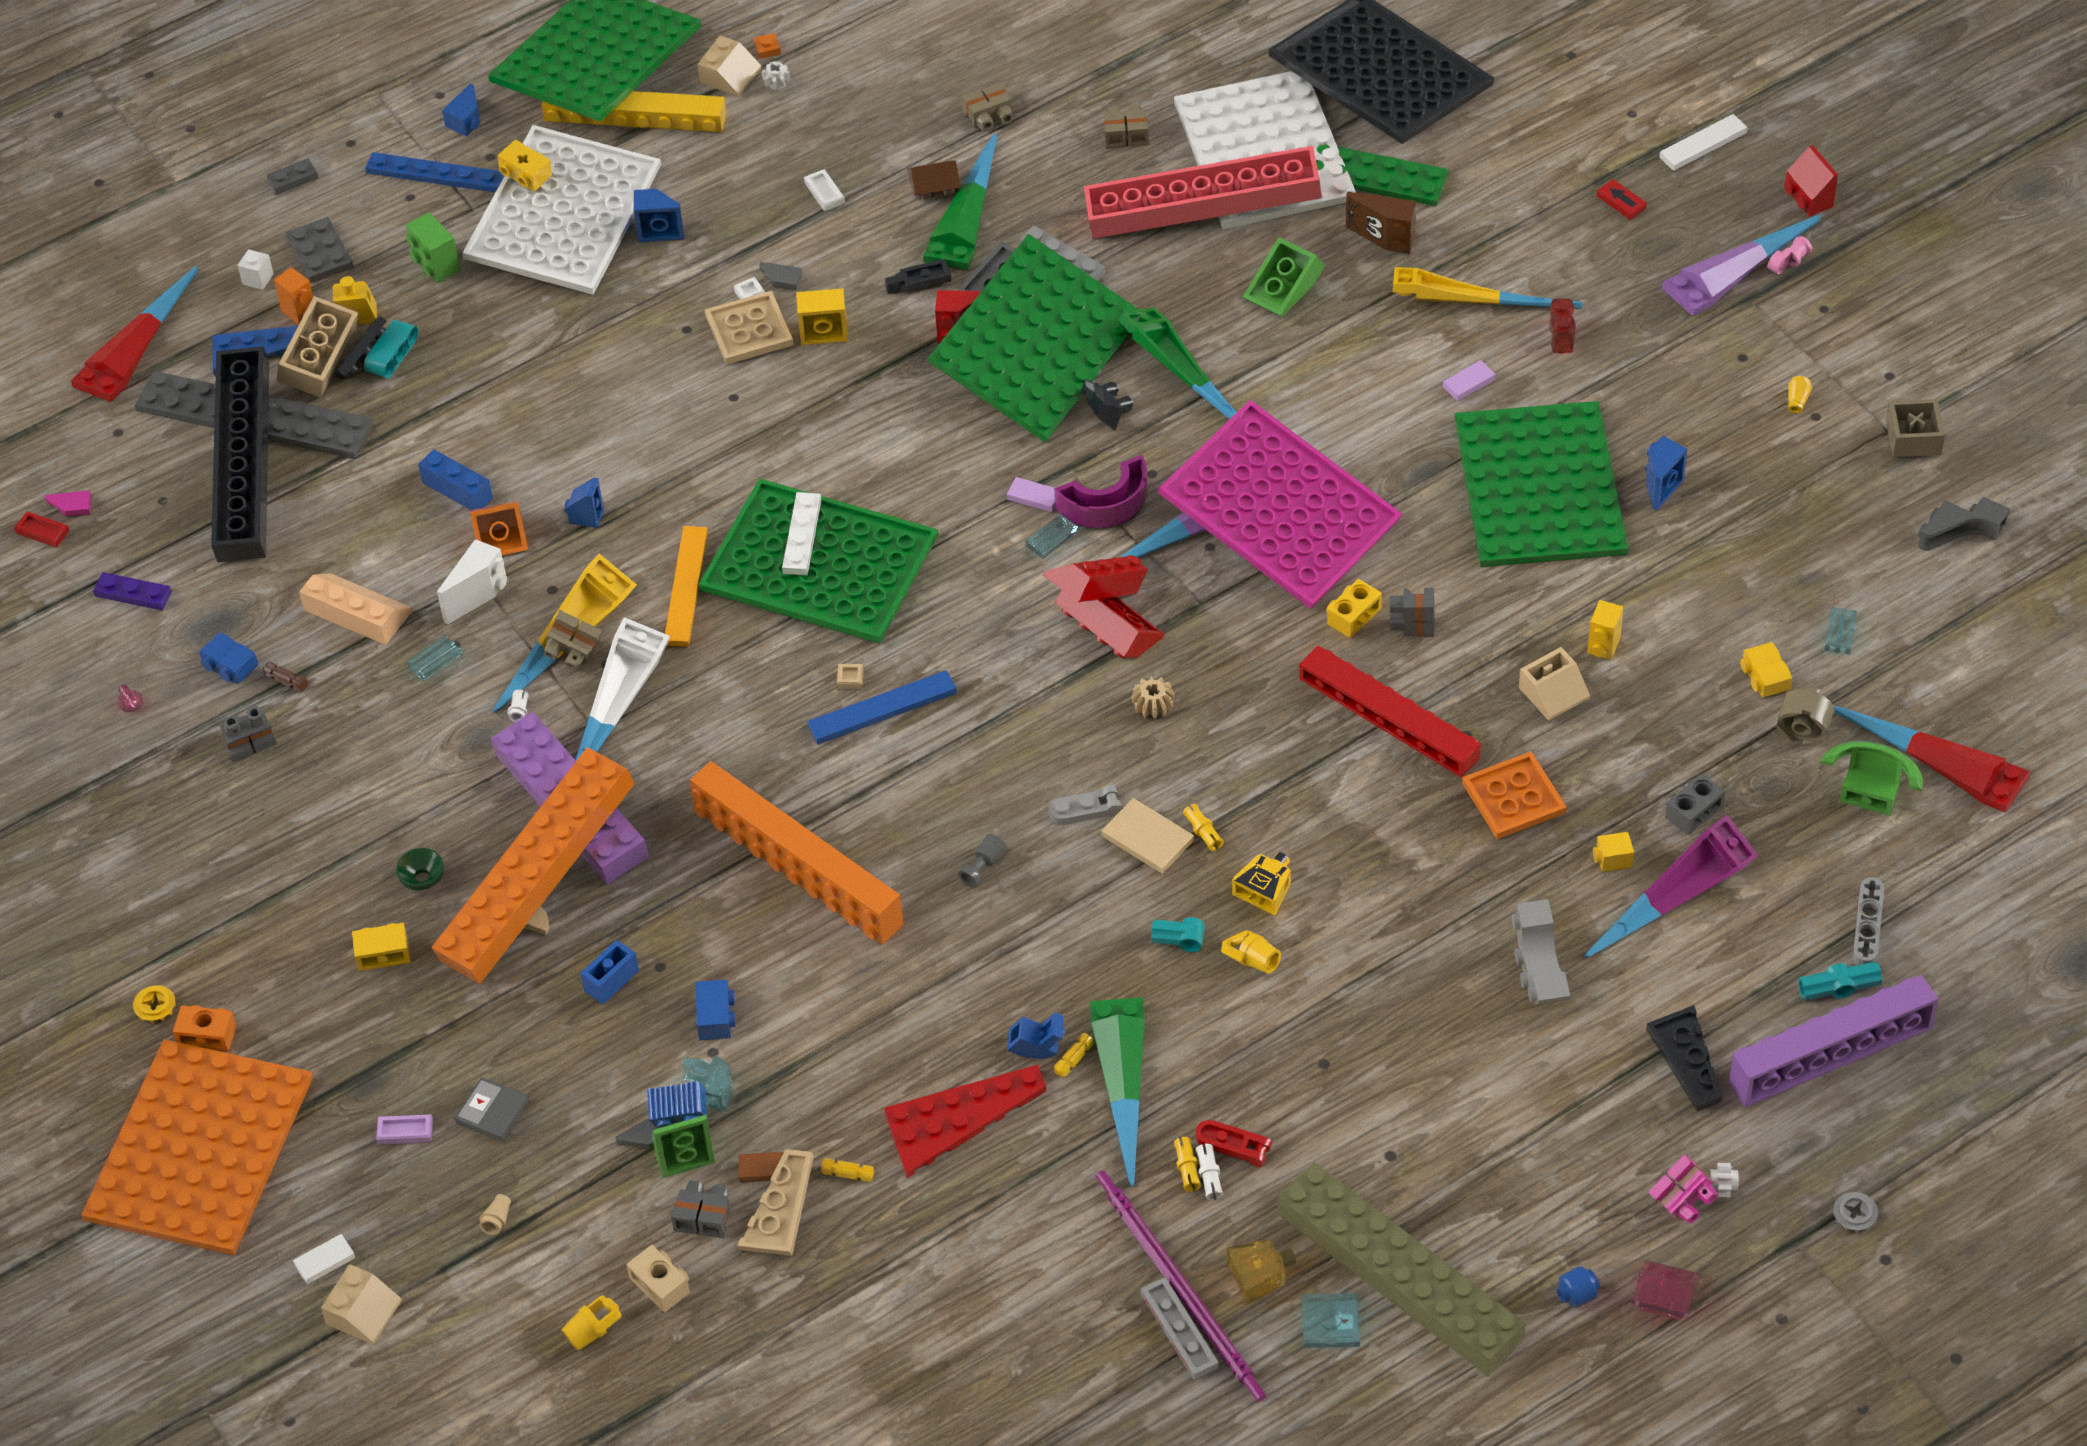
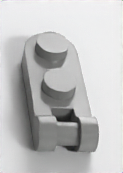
M1109 785L1099 791L1058 798L1051 802L1049 806V817L1054 823L1064 825L1116 815L1122 810L1121 803L1117 800V788Z

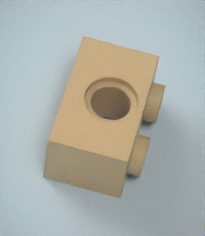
M650 1245L627 1263L629 1278L664 1313L690 1293L689 1277L686 1272L680 1267L677 1269L672 1264L667 1253L663 1250L659 1252L653 1245Z

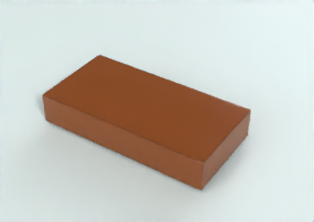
M784 1152L739 1154V1181H771V1177Z

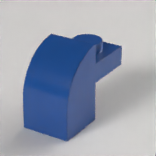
M1055 1012L1042 1024L1022 1017L1009 1028L1007 1051L1025 1058L1045 1059L1056 1055L1058 1042L1062 1040L1065 1033V1028L1063 1027L1064 1016Z

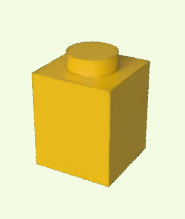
M1628 832L1597 836V846L1593 847V857L1595 863L1599 862L1602 872L1633 868L1634 850Z

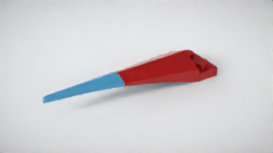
M197 266L193 267L84 362L85 367L71 380L72 387L112 402L127 386L159 327L197 274Z
M1834 705V713L1910 754L1956 784L1982 804L2005 813L2029 779L2030 771L2006 762V758Z

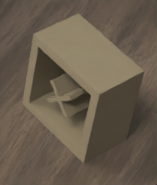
M1938 399L1889 401L1886 425L1892 456L1942 455L1945 433Z

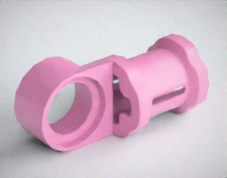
M1802 236L1796 237L1793 245L1782 252L1778 250L1772 255L1767 268L1779 275L1788 266H1798L1801 259L1812 252V245L1806 238Z

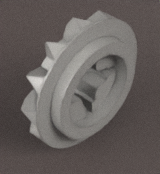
M1849 1192L1841 1195L1836 1200L1833 1215L1836 1218V1223L1844 1226L1845 1231L1851 1229L1858 1233L1864 1229L1868 1231L1876 1223L1878 1208L1869 1196L1859 1192ZM1860 1207V1214L1852 1219L1850 1216L1851 1212Z

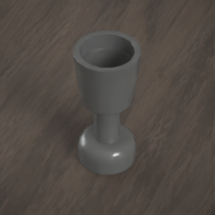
M987 834L976 851L977 860L972 866L966 865L959 870L958 876L962 882L970 887H976L981 881L979 872L985 865L991 866L1007 851L1006 844L996 835Z

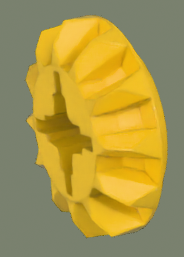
M160 985L150 986L141 990L133 1002L135 1014L140 1017L142 1022L149 1020L152 1024L155 1020L160 1019L164 1021L165 1016L172 1015V1010L176 1006L173 992L167 987ZM157 998L159 1005L156 1006V1009L152 1010L151 1006L156 1002Z

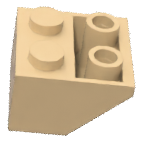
M1562 647L1520 669L1519 689L1548 721L1590 699V694L1576 662Z

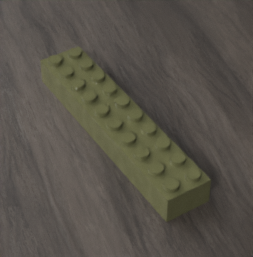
M1314 1162L1278 1196V1215L1485 1375L1489 1376L1524 1341L1526 1326L1524 1321Z

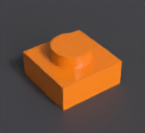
M775 33L753 38L759 59L781 54V48Z

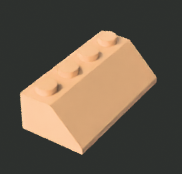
M331 573L312 575L299 591L304 611L384 645L390 641L413 611V608Z

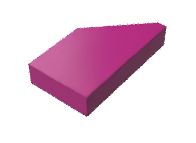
M90 491L45 495L46 503L59 509L60 513L66 517L91 514Z

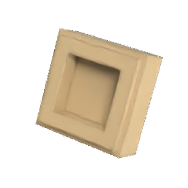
M838 664L837 689H862L863 664Z

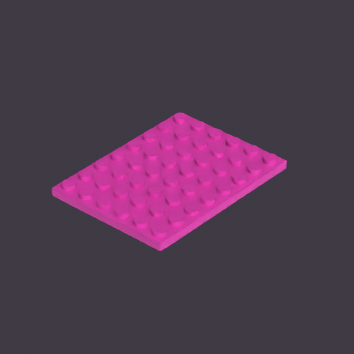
M1251 400L1162 484L1158 491L1170 503L1310 609L1402 517L1401 512Z

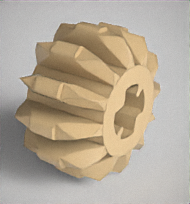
M1151 676L1149 681L1141 678L1140 684L1134 686L1132 703L1135 706L1136 712L1142 713L1144 718L1152 715L1156 719L1158 714L1165 717L1167 711L1172 710L1175 694L1171 689L1170 682L1164 683L1162 677L1154 680Z

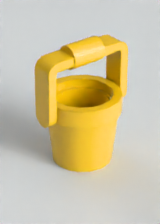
M1243 931L1222 942L1221 952L1239 961V963L1246 967H1252L1269 974L1280 963V950L1271 945L1264 937L1251 931ZM1241 944L1239 950L1234 948L1235 946Z
M600 1296L590 1305L582 1306L561 1331L579 1351L599 1337H603L607 1333L606 1329L615 1323L622 1314L619 1311L618 1304L611 1298ZM604 1307L610 1313L599 1321L594 1314Z

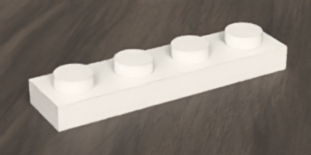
M796 493L782 566L783 574L808 575L821 506V494Z

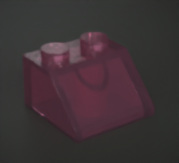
M1646 1260L1638 1275L1632 1304L1637 1305L1638 1309L1644 1312L1653 1313L1655 1310L1666 1313L1665 1316L1671 1319L1681 1320L1682 1317L1687 1318L1692 1307L1700 1274Z

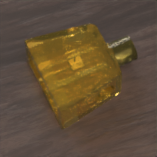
M1268 1239L1227 1247V1264L1246 1304L1283 1286L1285 1283L1284 1268L1296 1264V1258L1291 1248L1277 1253L1272 1241Z

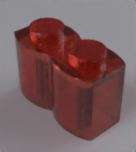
M1570 298L1553 299L1551 302L1549 329L1551 332V348L1554 353H1572L1574 350L1576 323L1574 320V304Z

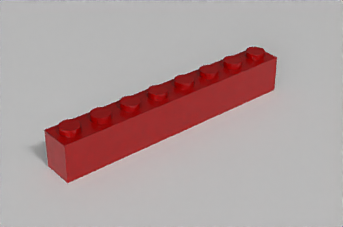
M1317 645L1299 664V679L1457 776L1462 778L1479 761L1481 743L1476 738L1466 735L1453 724L1446 723L1433 712L1423 709L1413 700L1403 697L1393 688L1378 682L1370 674H1365L1355 668L1352 663L1345 662L1335 656L1332 651L1325 650Z

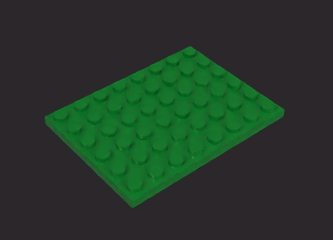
M570 0L488 74L489 82L601 122L701 28V19L646 0Z
M1028 233L929 356L928 362L1046 443L1083 395L1081 389L1084 380L1088 379L1093 382L1129 336L1130 332L1118 322L1121 313L1139 309Z
M1599 401L1455 413L1454 420L1480 567L1628 555V544Z
M759 478L699 583L700 591L881 644L938 538V529L821 496V506L808 575L783 574L782 566L796 493L809 492Z

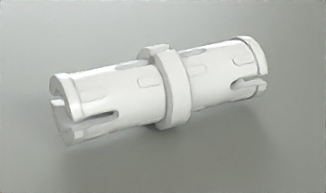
M1205 1144L1207 1153L1205 1155L1203 1145H1200L1196 1148L1200 1164L1198 1172L1204 1182L1206 1199L1214 1200L1213 1189L1215 1190L1216 1199H1219L1223 1196V1191L1219 1181L1220 1168L1215 1162L1213 1146Z

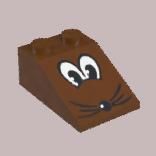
M1347 191L1346 228L1387 251L1410 254L1415 237L1416 201Z

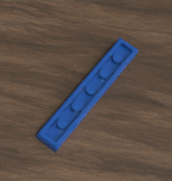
M945 670L807 721L808 728L818 745L957 693V688L949 673Z

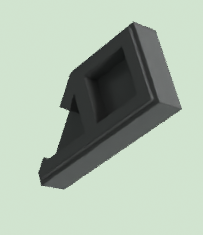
M760 262V270L766 274L774 287L797 290L803 274L802 268Z
M648 1118L615 1136L616 1142L619 1145H624L625 1143L638 1145L639 1148L651 1149L654 1147L652 1140L653 1130L658 1128Z

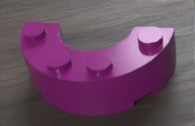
M1143 455L1121 462V478L1117 484L1110 488L1102 490L1088 489L1077 480L1055 488V508L1067 520L1091 528H1108L1131 519L1143 507L1148 493L1147 466Z

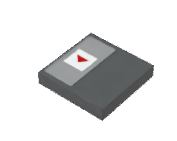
M481 1077L456 1115L455 1121L459 1125L503 1142L529 1102L528 1095Z

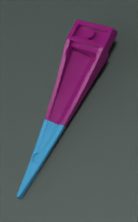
M1726 814L1698 836L1584 955V958L1590 957L1734 875L1759 855Z

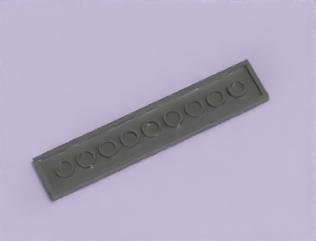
M154 371L136 401L135 408L138 412L214 428L215 384ZM269 396L268 440L355 459L373 426V421L370 417Z

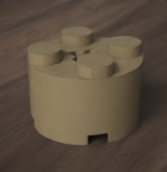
M1811 686L1806 689L1789 691L1785 695L1778 716L1777 729L1790 741H1794V738L1803 740L1802 744L1804 745L1820 744L1828 733L1835 706L1816 687Z

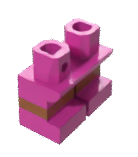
M1683 1155L1667 1172L1672 1178L1664 1175L1648 1193L1666 1207L1671 1214L1692 1224L1700 1215V1212L1693 1204L1700 1198L1705 1204L1709 1205L1718 1197V1194L1712 1186L1714 1182L1691 1158Z

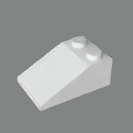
M474 540L437 591L444 623L450 624L495 598L500 589L502 590L505 587L507 576L501 549Z

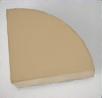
M540 906L524 928L547 935L549 921L546 911Z

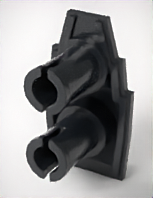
M1088 379L1084 380L1081 391L1088 400L1089 406L1094 410L1093 413L1111 429L1116 430L1121 413L1132 410V399L1129 396L1115 399L1119 389L1113 381L1099 385Z

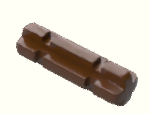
M267 662L263 667L265 676L274 678V680L288 687H293V689L299 692H304L305 688L308 687L306 678L300 675L296 677L297 674L281 666L277 668V664Z

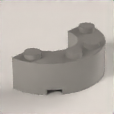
M1549 900L1517 904L1516 914H1512V925L1514 930H1517L1519 948L1515 949V959L1517 964L1522 965L1523 973H1520L1522 988L1528 989L1529 1000L1535 1005L1569 1000L1570 992L1565 972H1561L1556 957L1553 936L1554 922Z

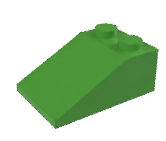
M1278 237L1243 298L1283 317L1314 285L1325 265L1317 255Z
M706 1115L653 1130L654 1150L663 1178L715 1163Z

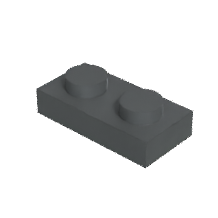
M309 158L266 174L267 180L276 195L318 179L317 172Z

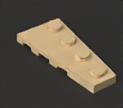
M785 1149L771 1177V1183L766 1193H763L759 1201L760 1205L755 1215L751 1217L744 1237H741L737 1245L739 1250L792 1256L814 1158L812 1152Z

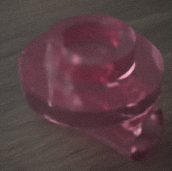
M126 684L119 687L118 691L121 694L118 697L119 708L125 712L138 710L143 704L141 693L130 690Z

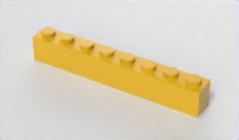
M633 91L601 122L542 101L541 105L544 121L722 132L726 117L725 98L719 96Z

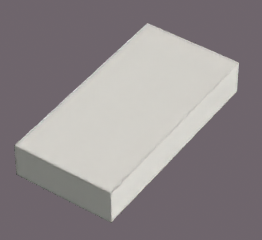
M825 169L804 177V183L824 212L845 204L844 196Z
M340 1234L294 1259L293 1262L308 1285L355 1259V1255L343 1235Z

